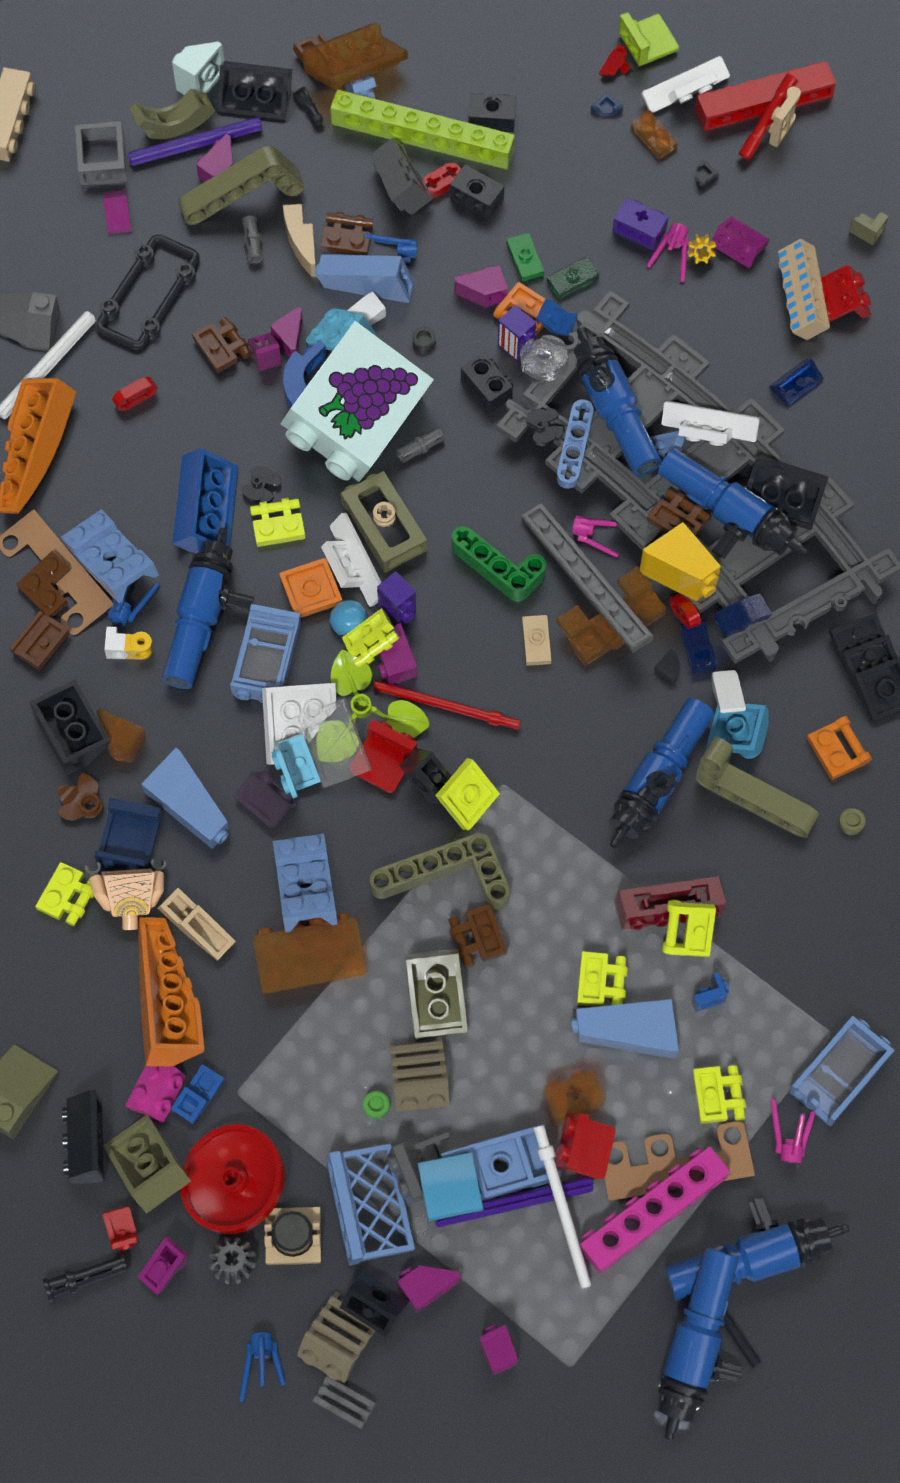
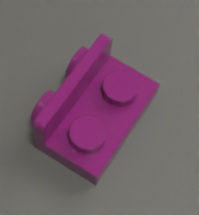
M730 216L718 226L712 239L716 243V249L747 268L752 266L756 255L767 247L770 240L733 216Z

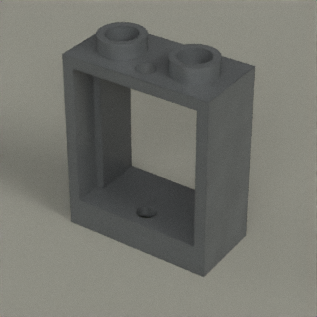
M107 121L104 123L75 125L77 167L80 184L89 185L127 181L122 122ZM117 138L118 161L84 163L83 141Z

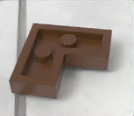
M51 551L16 585L46 616L53 618L68 604V601L53 586L70 571V568Z

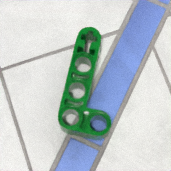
M460 526L452 532L451 547L455 555L511 600L518 602L525 600L543 582L546 561L542 556L537 554L529 555L517 567L470 528ZM484 554L487 557L480 559L477 558L476 555ZM532 567H537L540 569V571L532 572L529 569ZM496 569H502L505 572L502 574H498L494 571ZM521 584L524 587L521 589H516L513 587V585Z

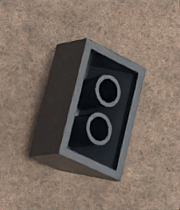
M224 61L220 65L217 112L285 120L291 94L293 69Z
M758 455L746 489L774 508L779 509V514L784 513L787 515L790 524L812 530L829 477Z
M76 679L30 701L33 715L67 775L89 765L111 743Z
M89 1090L67 1098V1107L62 1108L63 1123H67V1133L63 1134V1148L68 1150V1160L63 1161L64 1176H68L71 1184L104 1182L102 1101L96 1090Z

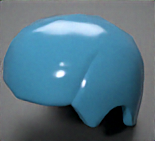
M346 600L336 604L330 612L329 622L333 630L340 636L346 635L369 618L360 603Z

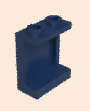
M110 798L107 806L109 814L99 851H95L94 855L96 862H99L102 868L113 870L115 867L124 870L149 869L162 820L160 808Z

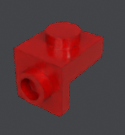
M129 1204L103 1211L111 1249L118 1248L119 1251L133 1247L134 1243L138 1242V1233Z

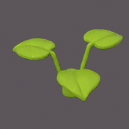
M345 650L339 652L333 663L331 683H335L336 693L340 696L354 694L351 700L353 714L348 727L339 720L329 721L321 727L317 736L318 759L320 761L335 763L352 757L359 748L360 737L351 730L357 718H366L371 712L387 720L386 723L391 725L393 730L401 734L402 732L408 733L413 738H416L429 728L430 723L425 713L411 702L404 700L392 702L388 707V715L373 707L367 695L358 693V691L365 690L370 685L372 680L371 669L367 663L358 668L353 661L355 658Z

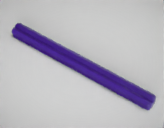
M259 117L132 151L128 153V158L132 166L214 144L226 134L232 139L261 131L262 123Z
M589 1176L561 1183L565 1198L589 1193L594 1189L592 1179ZM549 1185L482 1201V1211L435 1220V1224L437 1227H443L555 1201Z

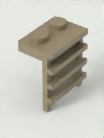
M442 1036L437 1037V1042L395 1046L394 1042H389L396 1112L450 1106ZM438 1053V1054H430V1055H420V1054ZM440 1065V1066H433V1067H424V1068H414V1069L397 1070V1069H404V1068H413V1067H423V1066Z
M335 1291L333 1296L329 1298L326 1306L321 1310L317 1319L312 1323L310 1329L305 1333L297 1356L302 1358L306 1364L315 1366L325 1372L331 1379L345 1384L351 1374L355 1361L375 1333V1330L340 1309L342 1304L338 1300L340 1293ZM330 1309L335 1310L336 1312L340 1313L341 1315L345 1316L346 1318L365 1328L366 1330H368V1332H363L362 1330L358 1329L357 1327L353 1326L352 1324L333 1314L332 1312H330ZM324 1320L325 1322L329 1323L330 1325L334 1326L335 1328L339 1329L340 1331L359 1341L360 1344L357 1345L349 1339L345 1338L341 1334L322 1324V1321Z

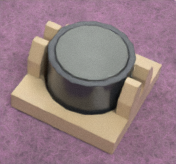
M320 1207L273 1209L265 1222L266 1265L321 1263Z

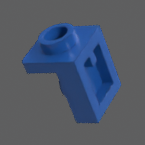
M545 299L536 317V321L552 334L569 336L578 315L566 312L553 300Z
M719 972L713 973L711 978L713 990L711 987H706L698 990L696 995H694L692 1005L695 1012L725 1003L727 994L730 991L726 979H721Z

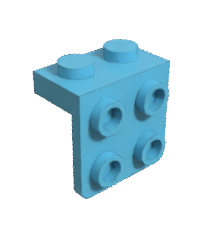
M333 308L325 314L321 322L311 331L306 342L309 346H313L319 340L326 346V350L333 351L354 321L358 322L375 336L377 334L364 314Z
M303 733L274 743L275 751L271 752L276 769H282L283 775H280L286 794L291 793L292 797L296 798L298 797L297 790L321 782Z

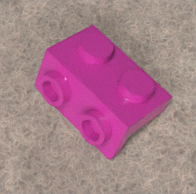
M145 1065L125 1106L132 1111L151 1116L157 1122L163 1123L183 1085L186 1075L174 1066Z

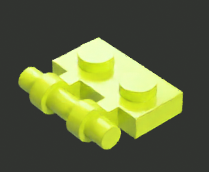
M282 498L279 502L267 503V501L259 502L260 505L250 506L251 516H262L261 520L253 521L257 547L305 539L301 513L291 514V509L300 508L298 498L291 500L289 498ZM283 511L284 516L269 518V513Z
M382 608L342 637L348 652L355 658L353 661L358 668L366 663L370 664L373 662L376 655L383 650L388 651L393 647V643L400 639L393 630L394 627L387 613Z
M60 862L37 902L36 909L58 920L61 919L64 912H67L69 915L66 922L75 926L78 919L83 917L85 913L84 908L89 899L94 897L90 878L86 884L81 883L84 873ZM75 892L80 893L76 903L71 904L70 901Z
M582 951L577 1005L604 1006V998H611L612 1005L622 1004L626 998V990H624V978L628 974L626 957L616 956L615 965L608 964V954ZM606 975L614 976L613 988L605 987Z
M737 1065L728 1066V1076L722 1077L720 1066L693 1069L700 1124L727 1121V1110L734 1111L735 1120L746 1119L744 1111L747 1108L746 1100L742 1098L741 1092L743 1081L742 1076L739 1075ZM723 1087H730L731 1100H725Z

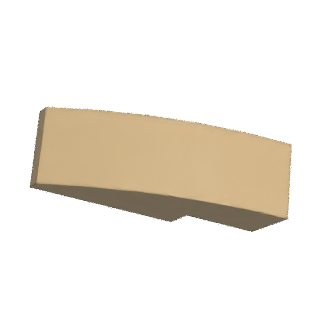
M302 204L283 205L286 233L293 252L309 275L316 277L313 224H303Z
M176 888L158 907L172 923L216 960H219L236 942L199 905L193 903L179 888Z

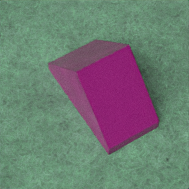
M127 190L103 192L108 234L132 232Z
M299 307L270 325L272 336L289 358L294 351L298 353L303 324L302 308Z
M271 333L247 339L258 371L281 365L280 347Z

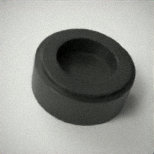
M428 327L417 328L412 334L414 348L421 352L433 349L436 344L435 332Z

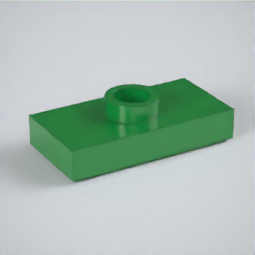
M526 233L507 239L506 244L521 281L544 276V269L530 234Z

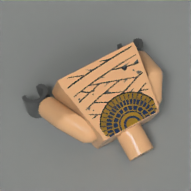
M152 858L149 869L103 871L102 876L100 875L101 865L99 862H96V871H90L88 864H86L85 871L87 877L90 878L93 895L103 910L110 911L114 917L122 916L123 930L138 929V915L149 914L150 908L156 906L164 892L163 871L166 866V860L162 859L161 867H156L154 865V858Z

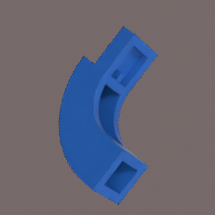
M319 340L313 346L307 347L303 356L294 351L286 363L283 385L285 400L289 410L307 387L305 383L308 376L326 359V346Z

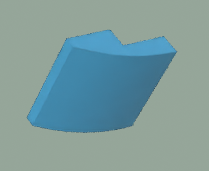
M472 1152L418 1163L429 1221L483 1210Z

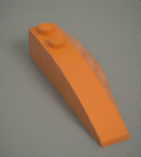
M59 378L22 379L8 422V430L11 433L10 440L6 441L5 450L8 451L7 462H3L2 471L5 473V480L1 482L0 513L18 514L44 477L55 455L76 395V391Z
M139 917L140 1001L146 1066L173 1067L203 1053L205 1049L200 1004L198 999L194 997L189 977L187 978L183 969L184 963L182 958L178 956L175 949L176 943L166 918Z

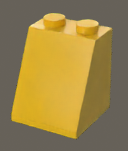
M682 522L643 549L640 572L644 576L698 601L703 596L707 598L716 591L721 566Z

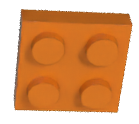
M326 558L279 573L292 611L300 613L301 618L335 607L337 603L343 602Z

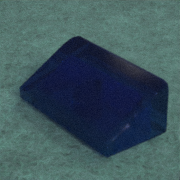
M811 358L800 362L772 383L770 388L786 405H790L824 378Z

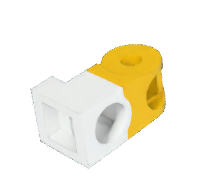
M107 627L105 640L106 659L143 660L152 655V639L146 632L120 634L117 631V627Z

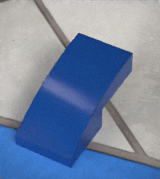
M202 1064L188 1087H184L171 1110L194 1124L212 1101L226 1078Z

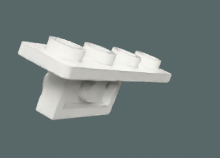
M719 56L643 91L642 97L649 112L654 113L679 101L680 104L687 102L697 92L701 95L712 90V85L729 78L730 74L722 57Z
M671 401L664 403L662 425L679 428V436H685L686 440L700 441L701 439L709 441L711 445L722 446L727 444L732 438L755 442L758 437L759 417Z
M341 513L330 525L336 541H326L321 548L341 588L360 587L368 605L375 606L378 603L377 586L382 582L347 513Z

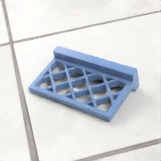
M391 1143L340 1153V1151L331 1152L326 1158L349 1265L415 1250L404 1198H402L394 1173L391 1170V1175L386 1172L390 1168L388 1164L383 1170L370 1162L376 1153L386 1152L388 1156L392 1149ZM365 1155H370L368 1159L363 1157ZM357 1158L364 1163L357 1175L347 1169L345 1159ZM366 1166L380 1174L374 1185L360 1177ZM349 1176L354 1179L352 1184L350 1183ZM383 1176L393 1182L394 1190L390 1196L376 1188ZM356 1181L370 1189L364 1201L353 1195L352 1188ZM372 1192L386 1200L380 1212L366 1204ZM394 1194L396 1195L397 1201L392 1198ZM355 1203H357L358 1205H360V1207L358 1208V1210H356V1205H355ZM388 1203L399 1209L400 1216L396 1223L382 1214ZM362 1208L376 1216L369 1228L359 1222L358 1214ZM378 1219L392 1226L386 1238L371 1230ZM400 1220L402 1221L403 1228L398 1225ZM361 1229L366 1232L363 1237ZM395 1229L405 1235L407 1245L397 1247L388 1241ZM368 1234L382 1243L378 1251L366 1253L364 1240ZM384 1245H386L387 1247H389V1249H384V1250H382V1248L384 1247Z

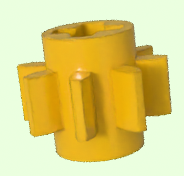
M695 234L696 238L694 241H688V246L692 248L687 252L688 256H695L696 264L699 261H705L708 264V259L711 256H716L715 251L712 250V248L716 247L715 241L709 242L708 234L704 237H699L698 234Z

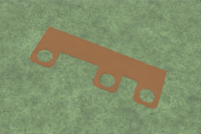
M34 509L0 535V550L7 557L13 556L28 544L41 560L53 551L70 568V571L56 583L58 592L62 596L68 592L77 602L74 607L61 617V623L69 629L70 634H78L113 606L114 603ZM8 535H14L18 539L17 547L12 550H7L3 546V540ZM73 613H80L83 616V623L77 628H72L68 624V617Z
M737 1121L719 1125L717 1133L721 1151L715 1153L731 1172L724 1181L755 1176L744 1124ZM734 1127L740 1131L741 1139L737 1144H729L725 1141L724 1132L726 1129ZM661 1134L649 1136L645 1139L644 1144L648 1164L631 1167L626 1144L614 1142L612 1148L620 1149L623 1153V1159L616 1165L608 1163L604 1178L608 1199L611 1201L646 1195L648 1193L646 1189L657 1180L662 1183L669 1177L667 1173L678 1164H681L683 1167L691 1160L689 1157L676 1159L671 1136ZM656 1140H663L668 1145V1152L663 1157H657L651 1151V1145ZM692 1170L689 1172V1176L693 1181L699 1182L703 1180V1175L700 1171ZM671 1186L667 1189V1191L680 1188H678L677 1186Z

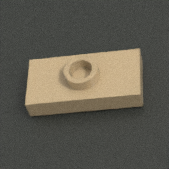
M547 615L522 617L526 666L551 664Z

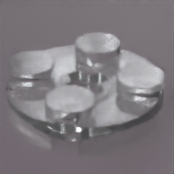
M544 335L542 339L534 341V338L529 340L520 351L523 372L532 378L544 379L548 382L554 381L557 375L566 369L569 362L565 343L551 335ZM546 355H549V358L546 360H541L539 358L540 356L545 357Z

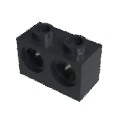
M482 353L461 367V381L488 413L505 404L508 399H512L514 386L511 379L507 375L503 376L495 360L489 359L485 353ZM478 372H485L486 374H484V375H479V374H477V373H478ZM492 389H499L500 391H499V392H493V391H491V390H492Z

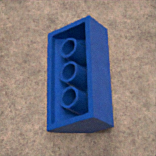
M203 448L196 449L182 456L173 545L191 553H197L200 551L203 541H215L219 529L224 528L227 531L224 544L230 547L238 465Z

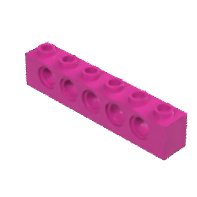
M711 1146L706 1150L702 1148L696 1150L689 1156L690 1162L683 1167L681 1164L676 1165L667 1173L669 1177L662 1183L659 1180L652 1183L646 1189L648 1193L641 1199L638 1196L632 1198L624 1205L625 1211L619 1215L614 1212L603 1221L605 1226L597 1232L595 1229H592L581 1238L583 1241L580 1244L581 1251L599 1275L729 1177L731 1172ZM692 1170L700 1171L703 1175V1180L699 1182L693 1181L689 1176V1172ZM671 1186H677L682 1191V1196L673 1198L668 1194L667 1189ZM650 1202H655L660 1206L661 1211L658 1214H651L647 1211L646 1205ZM629 1218L635 1219L639 1223V1228L635 1231L628 1230L624 1225V1221ZM606 1235H613L616 1237L618 1244L614 1247H607L603 1243L602 1238Z

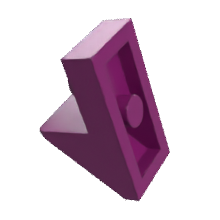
M167 1236L138 1275V1278L156 1295H159L164 1291L176 1272L187 1265V1254Z

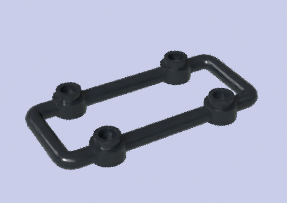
M160 234L152 236L147 244L139 245L135 250L136 261L112 298L105 299L100 304L101 315L95 324V329L100 335L133 350L144 348L150 339H155L160 335V322L183 286L191 284L195 280V268L200 260L196 250ZM157 244H161L190 259L187 263H182L177 267V280L153 317L146 318L142 322V334L136 341L105 325L108 320H114L119 316V303L143 266L153 263L155 259L154 249Z

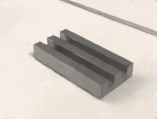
M328 1376L324 1379L322 1386L318 1390L319 1392L313 1399L314 1403L360 1429L365 1425L375 1406V1403ZM330 1385L366 1405V1410L327 1389ZM323 1395L358 1413L362 1418L359 1421L322 1400Z

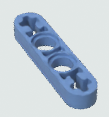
M587 400L576 401L571 409L557 470V482L563 488H572L579 481L594 412L592 403ZM581 409H586L583 422L578 421L579 412ZM573 429H581L585 434L580 438L572 436L571 431ZM576 450L580 456L576 459H570L566 456V452ZM567 467H572L570 478L565 479Z

